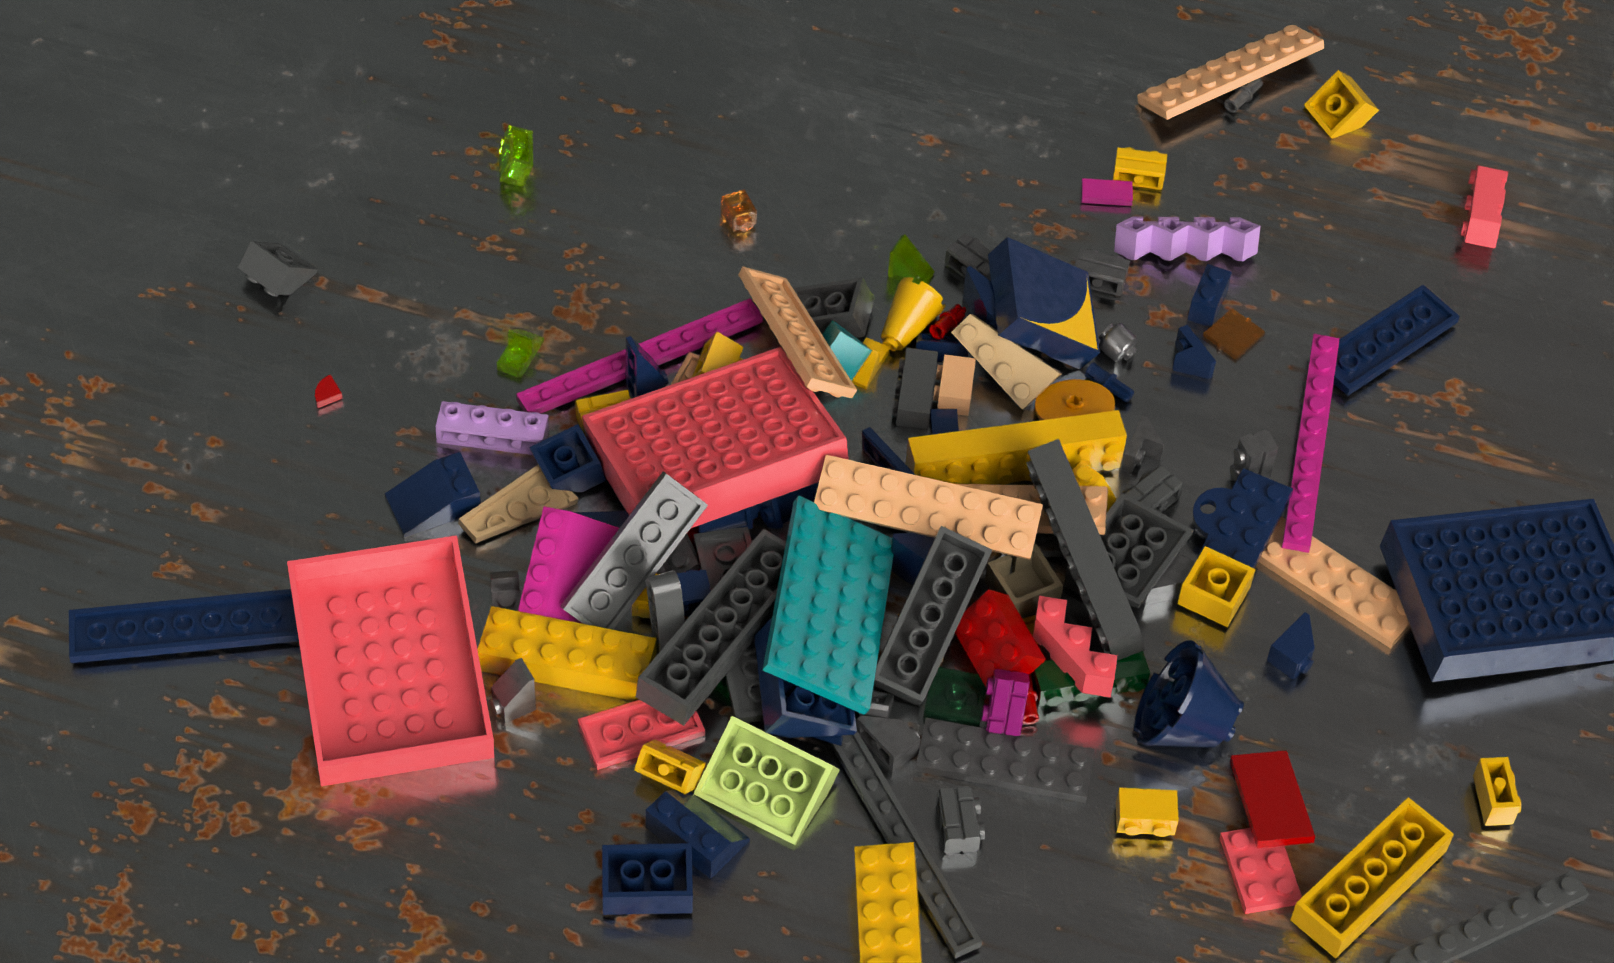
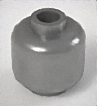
M1111 323L1098 337L1101 340L1099 348L1115 362L1120 361L1122 358L1127 361L1137 351L1134 347L1137 343V337L1122 323L1116 325Z

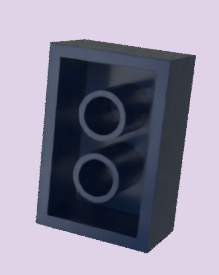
M692 843L602 845L603 915L692 913Z

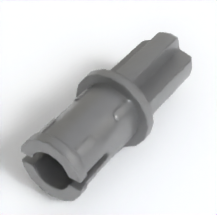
M1261 77L1236 88L1235 92L1225 100V108L1229 112L1235 113L1245 102H1249L1253 94L1263 85Z

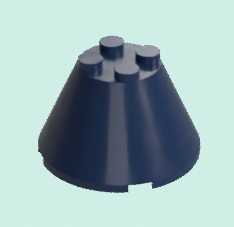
M1186 640L1178 644L1166 655L1164 660L1167 661V664L1160 674L1153 673L1141 696L1135 715L1134 731L1139 733V737L1136 740L1143 745L1213 748L1218 746L1223 740L1229 742L1234 736L1236 728L1233 725L1244 707V702L1238 699L1202 647L1192 640Z

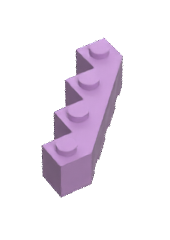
M1132 216L1117 224L1114 252L1123 255L1128 260H1137L1151 252L1160 256L1163 260L1170 261L1184 253L1191 254L1201 261L1210 260L1220 253L1230 256L1233 260L1244 261L1258 252L1261 226L1237 217H1230L1229 222H1215L1214 217H1194L1193 222L1179 221V217H1158V221H1143V216Z

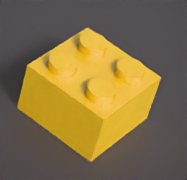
M1205 546L1182 584L1177 604L1228 627L1251 587L1255 569Z

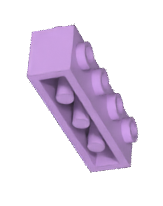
M445 401L441 402L435 426L437 443L533 455L529 447L547 439L549 433L547 414Z

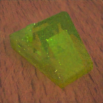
M522 329L509 330L508 346L497 362V370L521 378L544 342V337Z

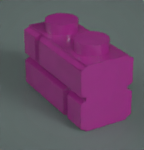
M996 669L994 670L993 678L987 679L986 695H990L989 704H983L981 721L985 722L986 731L1020 736L1030 684L1027 673Z

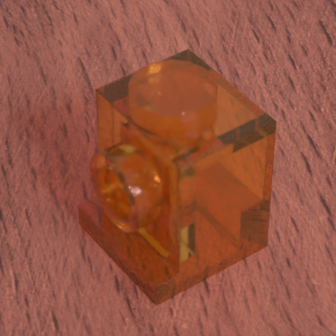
M745 189L721 197V215L726 218L732 231L740 230L747 232L751 230L757 221V210Z

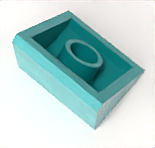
M832 320L822 335L852 381L873 350Z

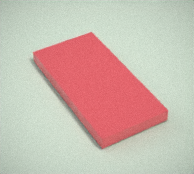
M640 699L578 719V726L597 770L639 757L643 745L648 742L650 743L654 739L666 744V747H672L705 736V729L697 711L683 726Z

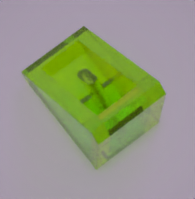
M905 234L901 235L890 251L888 276L899 281L904 277L914 278L912 282L918 285L921 281L928 283L935 271Z

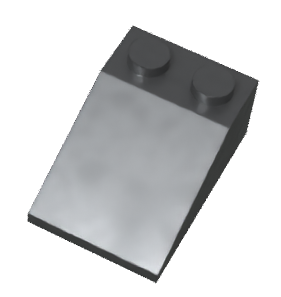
M863 277L793 288L821 334L824 333L833 320L854 337L865 336L875 298Z

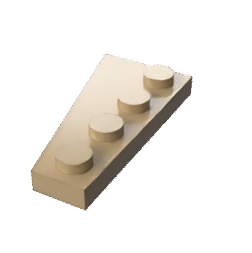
M969 314L951 332L1022 410L1062 374L1037 356L1023 349L1019 344L998 336L996 329L973 314Z
M536 465L459 518L458 524L475 543H478L541 518L544 506L563 510L578 504L579 498L572 491L552 489L539 465Z

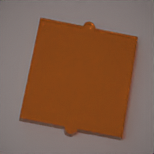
M1232 308L1207 329L1203 336L1215 344L1218 350L1222 349L1237 360L1265 335V331L1251 322V318L1244 317Z

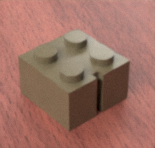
M1034 544L1031 560L1014 556L1011 574L1012 557L1010 555L987 563L985 583L988 588L1008 594L1022 619L1036 614L1039 596L1061 599L1063 584L1037 544Z

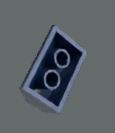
M675 789L665 791L646 809V828L666 844L692 843V865L710 879L750 842V838L692 792L683 794Z

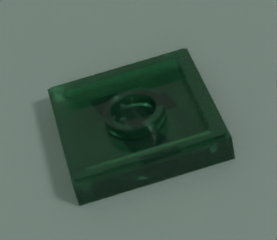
M939 667L929 688L923 718L979 727L982 707L986 698V687L978 674Z

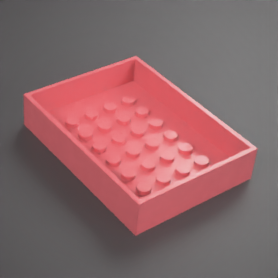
M782 347L582 416L586 438L601 463L604 476L628 515L632 513L664 471L708 504L691 528L818 483L826 455L849 460L845 435L815 393L805 387L802 378L795 371L794 365L786 356Z
M457 535L287 561L321 786L494 758V739Z

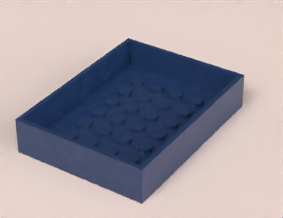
M1594 499L1390 521L1381 541L1380 549L1432 682L1614 660V544Z

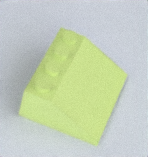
M731 716L693 794L796 845L827 797L840 769Z

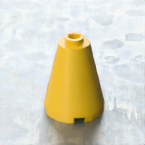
M904 277L897 286L881 333L883 344L889 346L891 351L903 350L946 307L945 304L942 305L941 303L943 297L933 287L923 281L918 285L912 282L914 278Z

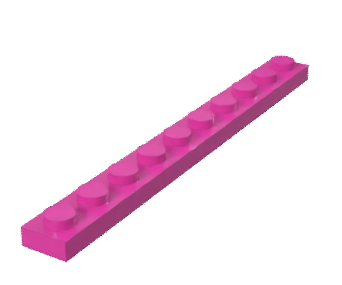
M751 298L641 342L639 345L656 361L657 365H661L704 347L705 343L716 332L729 337L763 323V316ZM626 349L516 393V400L524 412H538L542 414L626 379Z
M1313 334L1291 480L1293 494L1288 502L1282 548L1309 553L1311 547L1340 338Z

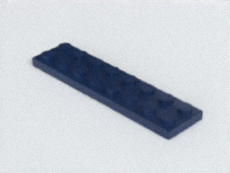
M291 589L69 610V658L71 663L299 641Z

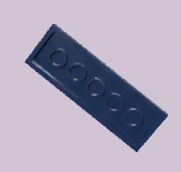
M1421 285L1339 340L1334 384L1349 396L1458 323L1460 316L1425 285Z

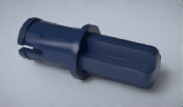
M1095 362L1091 363L1085 371L1084 376L1103 385L1123 401L1129 402L1133 397L1134 390L1119 381L1115 373L1110 374Z

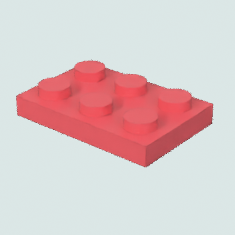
M1251 828L1221 833L1219 839L1244 914L1295 906L1302 898L1285 846L1257 848Z

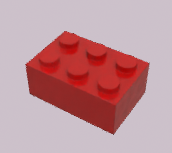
M988 589L963 613L955 631L985 687L987 679L993 678L994 670L996 669L1030 675L1046 660L1008 594Z

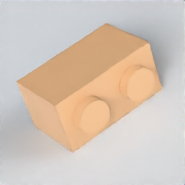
M944 354L943 365L938 364L936 380L941 381L940 386L935 385L933 401H938L937 409H957V415L969 416L975 358Z

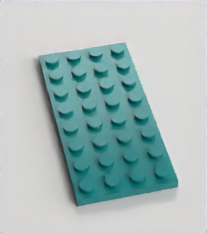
M801 496L795 499L763 671L863 715L870 710L894 556L891 548V537L847 517L821 511L814 502Z

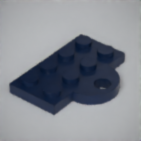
M1243 468L1232 490L1228 488H1213L1202 493L1195 501L1193 507L1194 525L1207 538L1198 557L1206 546L1255 569L1293 494V488ZM1205 504H1210L1216 510L1211 514H1205L1200 508Z

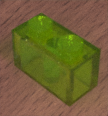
M508 125L499 145V181L524 187L533 168V131Z

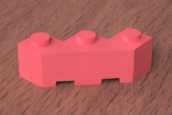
M1476 165L1475 170L1471 169L1468 184L1472 185L1471 190L1473 191L1472 196L1467 195L1464 210H1468L1467 215L1469 218L1468 222L1463 221L1460 236H1464L1463 241L1465 243L1496 248L1502 220L1501 211L1504 206L1506 192L1504 187L1507 182L1508 171Z
M1039 596L1033 631L1034 640L1047 649L1050 653V658L1064 673L1067 672L1073 678L1075 686L1082 693L1111 697L1118 655L1089 651L1092 627L1064 623L1067 600Z

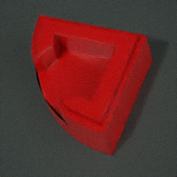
M331 374L324 377L315 389L317 408L342 399V393Z

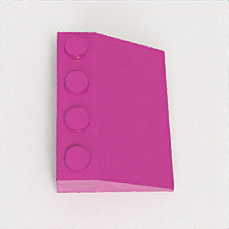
M544 506L518 611L583 624L563 610L561 604L619 528L571 511Z

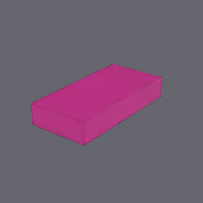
M1082 178L1081 203L1132 206V181Z

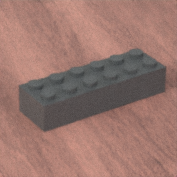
M943 526L940 527L877 662L874 686L920 707L992 549Z

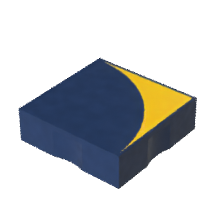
M1009 237L1005 238L988 254L991 283L995 293L994 308L998 336L1026 348L1041 351L1049 357L1077 369L1083 368L1100 353L1087 271Z

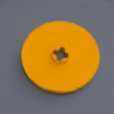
M1081 379L1064 380L1051 384L1035 400V412L1039 420L1115 410L1114 397L1106 387L1093 381Z

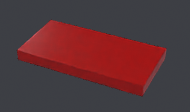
M1287 750L1231 755L1230 764L1256 847L1265 848L1314 843L1315 834Z

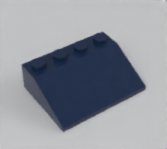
M771 618L754 636L765 733L787 738L854 735L857 732L854 710L763 671Z

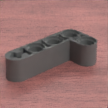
M675 570L646 578L652 636L657 638L656 656L685 623L682 589Z

